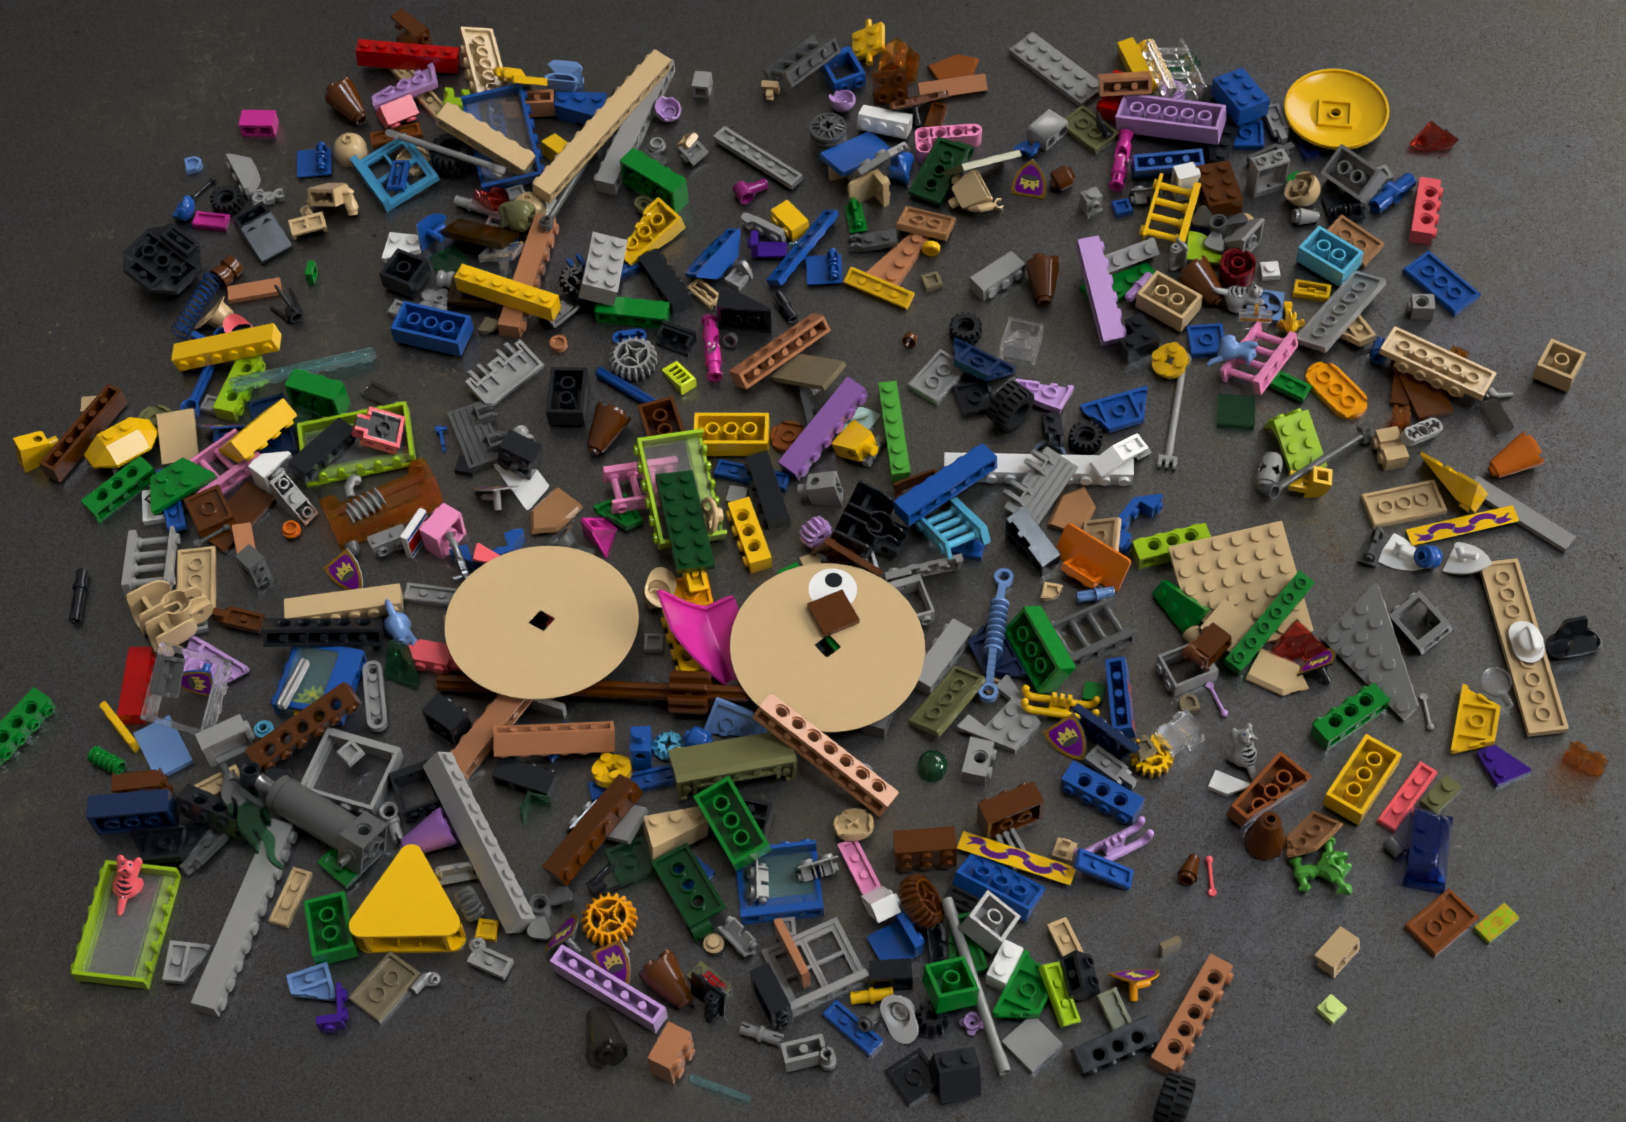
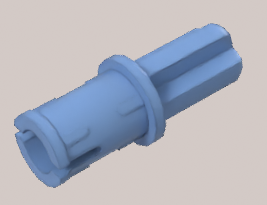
M1113 586L1104 588L1093 587L1092 590L1079 591L1076 593V601L1078 603L1098 602L1103 598L1108 599L1112 596L1115 598V589Z

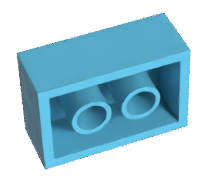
M1318 226L1298 247L1296 261L1340 287L1352 272L1361 266L1364 252L1323 227Z

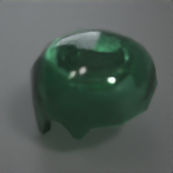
M937 750L925 751L919 757L917 772L922 779L928 782H937L945 777L948 761L945 755Z

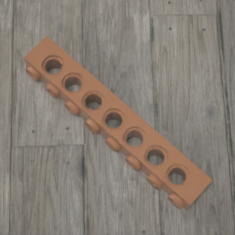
M771 693L752 718L791 749H794L795 752L877 816L881 817L899 794L895 788Z

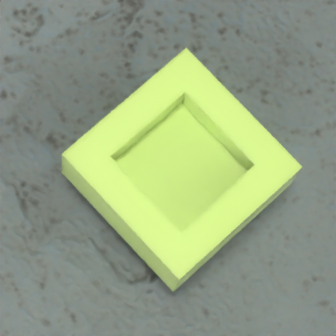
M1330 994L1316 1008V1011L1333 1025L1347 1011V1007Z

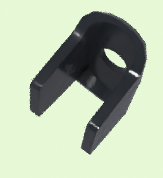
M1584 615L1565 619L1556 633L1549 636L1546 640V648L1549 654L1555 658H1568L1601 650L1603 648V641L1596 630L1587 627L1588 618Z

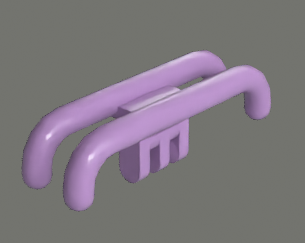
M1139 816L1133 825L1084 850L1092 853L1103 850L1106 855L1104 858L1115 861L1150 842L1154 836V831L1148 829L1143 837L1124 846L1125 838L1144 826L1145 818ZM1075 848V849H1074V851H1073L1074 857H1075V855H1076V850L1079 849V848Z

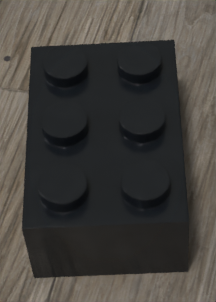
M551 367L546 407L549 425H585L590 384L587 367Z

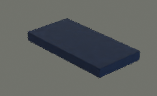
M280 393L248 402L252 421L282 398L285 400L284 394ZM292 425L287 429L283 427L279 430L281 434L274 440L271 438L267 440L268 445L260 453L289 451L291 455L297 454L299 449Z

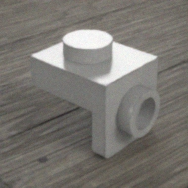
M698 140L686 150L681 146L678 147L681 152L680 157L686 163L689 161L693 166L709 153Z

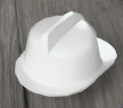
M1519 621L1512 624L1508 633L1515 655L1524 662L1533 663L1539 661L1544 655L1545 646L1538 628L1527 621Z
M901 995L885 997L880 1004V1011L891 1036L899 1043H911L916 1039L919 1029L915 1018L914 1004L911 1000Z

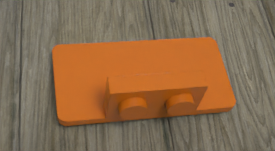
M1072 523L1065 525L1056 546L1061 554L1060 559L1065 561L1060 569L1067 576L1077 579L1082 585L1091 589L1102 584L1105 587L1113 586L1115 592H1117L1131 565V560Z

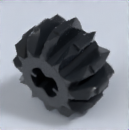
M931 1001L927 1002V1006L919 1005L920 1010L915 1011L919 1028L918 1032L924 1031L925 1037L932 1033V1036L935 1038L937 1037V1032L943 1035L945 1032L944 1028L949 1027L948 1020L950 1019V1014L946 1012L936 1014Z

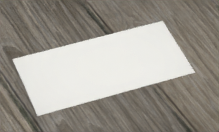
M497 463L493 464L508 486L519 485L518 488H511V490L526 510L531 509L550 487L538 470H536L531 480L519 477L510 470L501 468Z

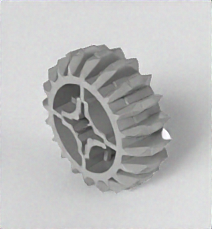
M637 336L634 339L628 337V340L622 338L621 343L616 342L615 347H611V352L608 355V362L612 373H615L616 376L621 377L623 380L627 378L629 382L631 379L638 381V378L644 379L645 375L650 376L651 371H655V366L657 365V352L654 345H651L650 341L645 342L644 338L638 340Z

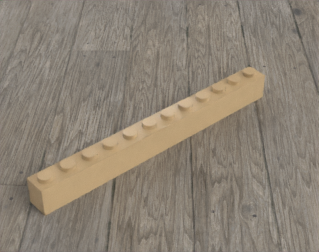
M655 49L651 54H647L643 63L636 66L633 74L626 77L624 84L616 88L614 95L606 99L604 106L596 110L594 117L586 121L584 128L575 134L573 140L564 146L563 151L554 157L553 162L544 168L543 173L534 179L532 183L533 194L551 204L670 71L671 59Z

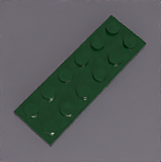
M693 470L655 474L676 573L681 574L715 569V562Z

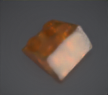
M896 37L885 44V51L881 53L878 71L883 72L906 68L907 81L915 82L921 55Z

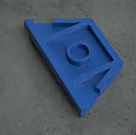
M1147 386L1080 404L1079 409L1108 433L1144 423Z

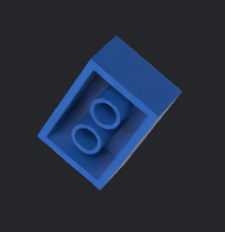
M1243 67L1213 78L1211 95L1219 104L1226 105L1227 114L1238 126L1268 115L1270 99Z

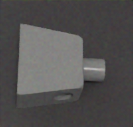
M837 471L809 474L807 484H798L797 486L798 495H808L813 505L842 506L843 488Z

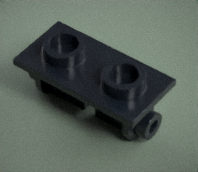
M936 924V928H926L929 963L950 959L946 936L947 930L944 924Z

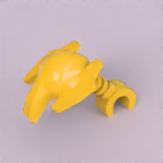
M1283 301V311L1285 312L1286 319L1284 321L1280 319L1276 327L1280 331L1285 330L1287 333L1290 331L1295 333L1304 327L1305 321L1304 319L1296 320L1297 313L1293 312L1292 314L1291 301Z

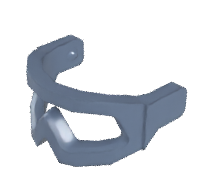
M1046 440L1038 443L1034 449L1038 451L1040 448L1047 446ZM1053 441L1052 447L1058 449L1062 455H1066L1064 448L1059 447L1057 441Z

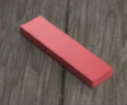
M1420 761L1379 816L1376 823L1395 833L1438 772Z

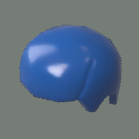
M188 195L183 196V202H179L172 218L179 221L189 220L195 212V201Z

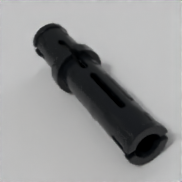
M84 568L76 570L75 583L72 585L73 598L68 619L72 624L81 623L85 593L88 591L87 579L89 571Z

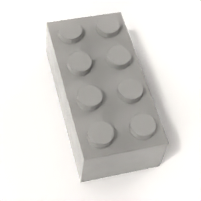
M597 232L592 233L578 298L614 306L628 240Z

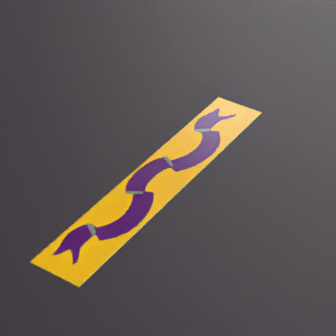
M1511 505L1406 529V532L1413 546L1518 522L1519 518L1514 506Z
M963 831L957 849L1067 885H1071L1076 871L1073 869V866Z

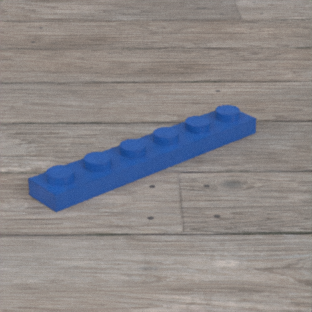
M824 209L766 279L769 286H781L786 282V279L796 270L799 263L806 258L808 252L815 247L817 241L825 235L826 230L834 224L835 219L839 216L836 209Z

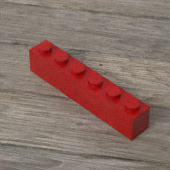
M358 39L355 50L357 66L416 71L420 69L423 71L428 68V64L433 63L436 72L458 74L460 65L459 47Z

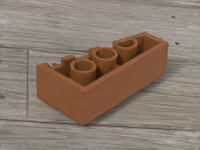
M1279 751L1231 805L1226 815L1243 828L1263 813L1307 786L1313 776L1282 751Z

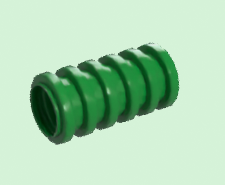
M94 746L87 756L88 762L103 768L109 773L119 775L125 768L126 762L124 759H120L118 756L110 754V752L102 748L100 749L98 746Z

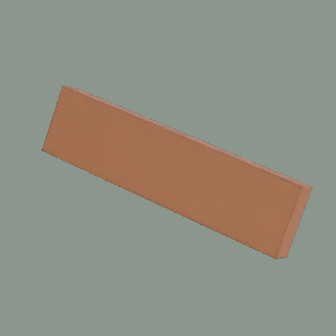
M985 74L921 82L918 83L919 95L948 90L949 97L986 92L988 90Z

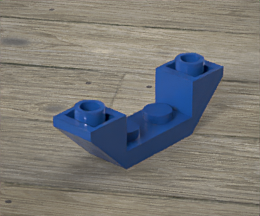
M1162 494L1133 497L1118 516L1122 519L1119 553H1128L1132 547V534L1126 532L1132 519L1135 520L1140 512L1151 519L1156 513L1159 514L1164 506Z
M523 528L512 529L504 533L507 546L497 547L491 551L501 556L521 549L526 541ZM467 544L459 545L467 569L475 571L484 565L483 563L473 561L474 555H470ZM449 549L452 562L454 563V553L452 549Z

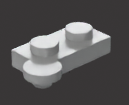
M480 937L472 939L469 944L472 953L467 959L468 965L505 980L514 964V960L486 948L484 939Z

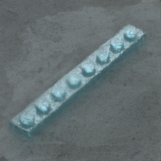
M372 347L230 378L229 382L233 391L242 392L249 387L259 388L271 382L274 384L281 383L289 378L294 368L318 374L320 371H334L342 366L352 367L360 362L370 363L373 359H377L375 350Z

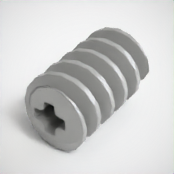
M375 487L372 488L373 494L368 491L365 492L366 498L360 495V502L353 499V506L346 503L345 511L354 526L356 525L355 519L362 522V515L369 518V511L376 514V507L383 510L382 504L387 506L384 498Z

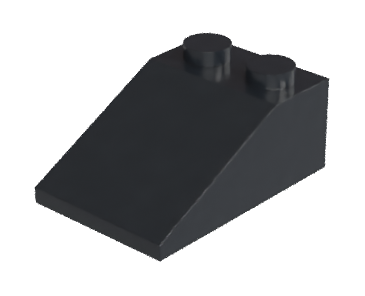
M719 290L716 305L719 329L772 333L771 308L738 291Z

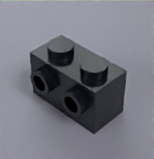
M1074 950L1059 958L1068 998L1085 1002L1100 994L1099 981L1096 977L1094 960L1091 954Z

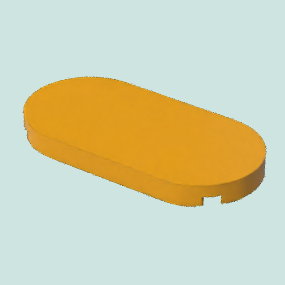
M1316 362L1308 368L1305 382L1312 385L1311 391L1335 415L1343 419L1352 420L1361 417L1367 409V396L1339 367L1329 362L1328 364Z

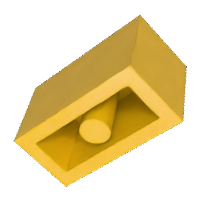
M788 200L771 209V223L784 229L786 238L788 237L792 242L802 237L808 230L809 220Z

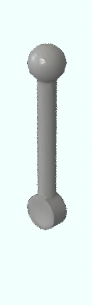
M1421 693L1419 700L1423 703L1427 720L1426 728L1432 731L1434 725L1431 723L1426 702L1428 696L1425 693Z

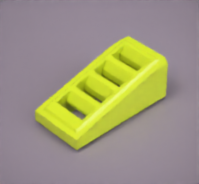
M678 361L662 369L663 374L681 395L697 387L694 376Z

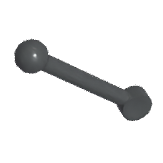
M224 524L223 528L213 532L212 534L202 538L201 540H194V546L200 547L202 543L207 541L208 539L218 535L223 531L230 530V526L228 524Z

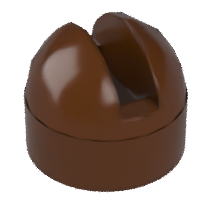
M907 332L902 339L903 345L908 348L915 347L918 339L917 335L913 334V332Z

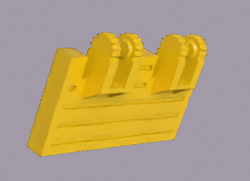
M497 66L492 71L493 75L498 77V80L506 82L547 85L548 78L525 76L522 69Z

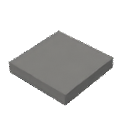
M634 805L606 840L630 845L644 821V816H647L648 809Z
M1027 1018L1002 1040V1045L1031 1074L1063 1045L1037 1018Z

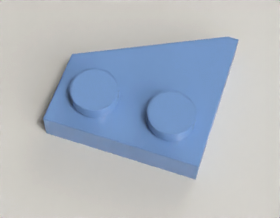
M327 962L286 975L292 997L337 1001L335 987Z

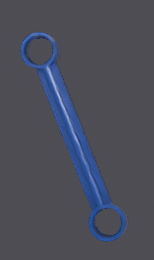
M221 327L215 330L213 336L225 333L224 328ZM217 364L204 366L190 398L184 400L180 405L181 410L195 406V419L201 414L199 403Z

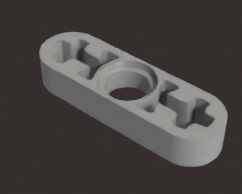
M1429 418L1405 428L1400 434V440L1406 446L1416 445L1437 436L1442 431L1443 425L1438 419Z

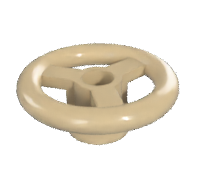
M705 497L701 502L704 520L705 518L707 520V532L713 534L718 527V523L723 521V510L717 507L713 498ZM708 502H709L710 505H711V508H710V509H707V508H706V504H707Z

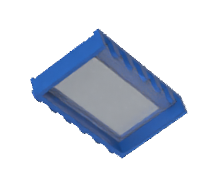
M521 83L460 96L464 112L472 114L475 119L487 123L493 130L500 131L506 138L516 141L519 146L531 150L536 155L535 163L529 172L519 176L506 168L505 173L500 177L492 174L493 170L477 165L483 195L520 184L533 183L534 179L543 173L545 167L544 164L540 165V159L543 158L541 150L536 148V144H539L537 133L533 134L532 129H535L533 119H529V114H532L530 104L525 102V99H528L526 89H522ZM473 148L474 157L500 165Z

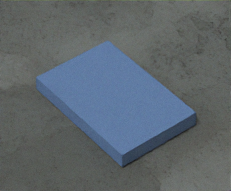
M170 715L133 733L151 770H158L161 767L164 775L170 776L194 763Z

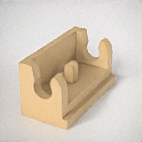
M323 212L288 220L294 240H297L299 235L324 229V232H328Z
M1340 926L1314 955L1315 959L1319 961L1317 966L1330 974L1332 978H1335L1360 950V939Z

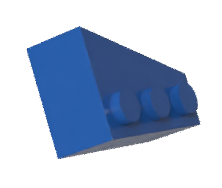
M556 92L554 102L556 118L577 124V122L585 124L587 120H591L594 117L597 109H601L604 106L607 93Z

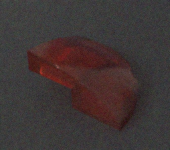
M1430 120L1412 139L1409 145L1424 152L1443 151L1452 147L1459 139L1447 129L1443 130Z
M492 187L489 192L475 190L472 195L481 206L492 211H498V207L502 203L509 202L506 190Z
M1296 619L1277 640L1271 651L1277 656L1294 661V658L1301 657L1309 660L1325 652L1327 647L1304 624Z

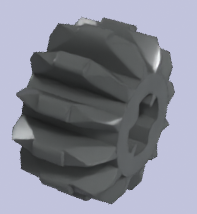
M471 886L463 887L454 894V899L467 921L478 920L485 914V909Z

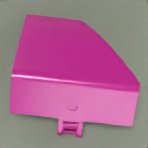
M662 589L657 590L656 592L670 630L686 651L722 684L726 685L731 680H738L733 669L730 654L732 627L739 612L735 597L730 595L708 606H702L680 599Z

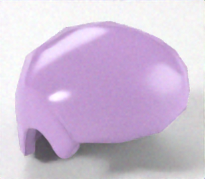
M836 90L833 96L829 94L830 105L837 112L849 111L855 105V95L849 90Z
M661 96L656 100L654 108L656 116L661 121L674 122L680 117V103L673 97L665 98Z

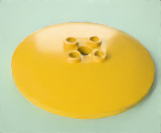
M1322 69L1308 73L1292 84L1285 97L1284 113L1289 126L1305 141L1332 150H1337L1341 144L1349 149H1354L1372 142L1383 132L1389 118V104L1380 87L1369 78L1344 69ZM1332 113H1337L1339 116H1334Z

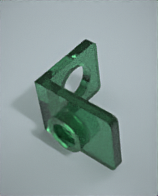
M528 792L525 801L521 802L519 809L522 824H526L532 804L551 808L552 801L550 796Z

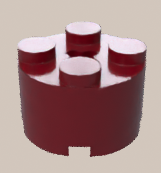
M1232 248L1225 251L1220 259L1218 279L1221 284L1227 288L1234 285L1240 287L1250 286L1254 280L1256 269L1254 255L1247 250L1245 252L1240 251V248Z

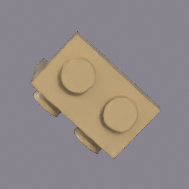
M878 168L869 171L848 184V199L850 200V198L854 197L859 203H862L875 196L881 205L885 207L890 204V181L887 176H883Z

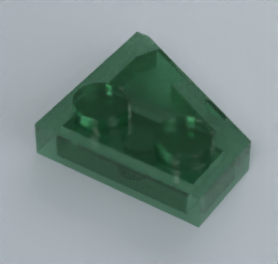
M391 639L387 642L384 677L417 688L421 685V681L409 645Z

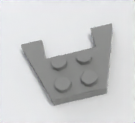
M904 141L887 151L885 149L880 150L874 154L876 158L872 160L866 159L861 162V167L850 174L847 179L851 182L863 176L892 156L908 148L907 144Z
M1006 674L996 686L1001 695L1008 699L1009 702L986 726H983L968 714L957 725V730L962 733L972 734L975 738L994 741L995 746L1015 753L1040 727L1041 722L1035 714L1027 713L1022 709L1021 700L1024 697L1009 675Z

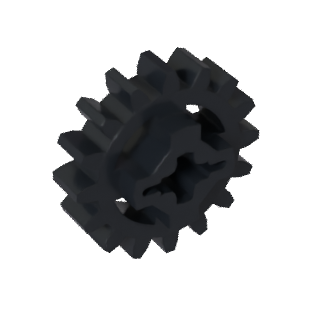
M573 264L572 268L566 266L565 270L562 269L558 280L560 282L559 287H563L562 291L569 292V297L574 295L575 299L579 296L584 272L582 265L576 267Z

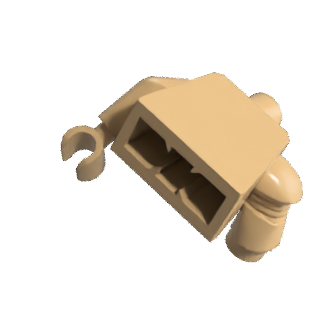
M972 169L966 175L955 174L952 177V190L955 196L948 200L952 209L961 205L962 209L970 212H986L993 210V208L1000 211L1004 207V205L997 206L996 204L1002 201L1001 198H997L994 203L991 202L993 198L979 171Z
M325 183L307 189V205L300 209L302 216L313 214L310 209L311 207H336L344 203L347 214L356 215L358 214L359 206L356 199H354V190L349 188L346 183Z

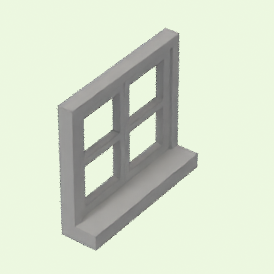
M837 917L791 937L796 947H801L809 963L807 968L809 971H813L821 987L800 998H795L787 982L797 976L795 971L784 976L776 957L785 953L780 942L761 950L765 962H769L791 1004L793 1018L869 984V974L866 968L863 969ZM832 932L841 951L816 961L808 943ZM844 955L853 974L828 984L819 966Z

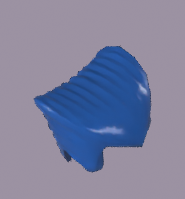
M900 152L896 156L891 157V166L888 167L890 172L887 176L908 186L911 167L915 160L914 155L910 152Z

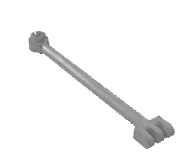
M391 129L385 131L387 136L493 170L492 174L502 177V174L505 173L506 167Z
M1189 353V364H1187L1186 368H1188L1191 365L1192 358ZM1186 371L1177 378L1165 455L1159 454L1157 468H1161L1162 462H1165L1164 469H1168L1169 463H1172V470H1176L1178 457L1172 456Z

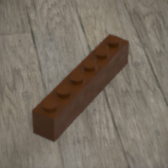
M107 383L41 460L39 465L45 476L59 483L66 477L85 454L96 435L103 432L127 405L128 402L121 389Z
M618 774L542 865V868L552 879L567 887L644 794L636 782Z

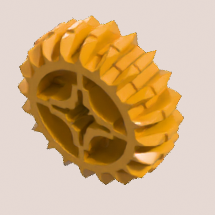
M609 892L607 897L599 894L598 900L592 897V904L586 903L587 910H583V918L581 919L582 929L586 933L587 938H592L594 944L599 942L601 947L605 943L610 944L619 939L627 942L626 935H633L632 930L636 929L637 925L635 922L638 920L637 915H635L636 909L632 907V902L627 901L625 896L619 898L617 892L613 897H611ZM621 911L626 915L624 923L619 919ZM595 916L600 921L598 929L593 925Z

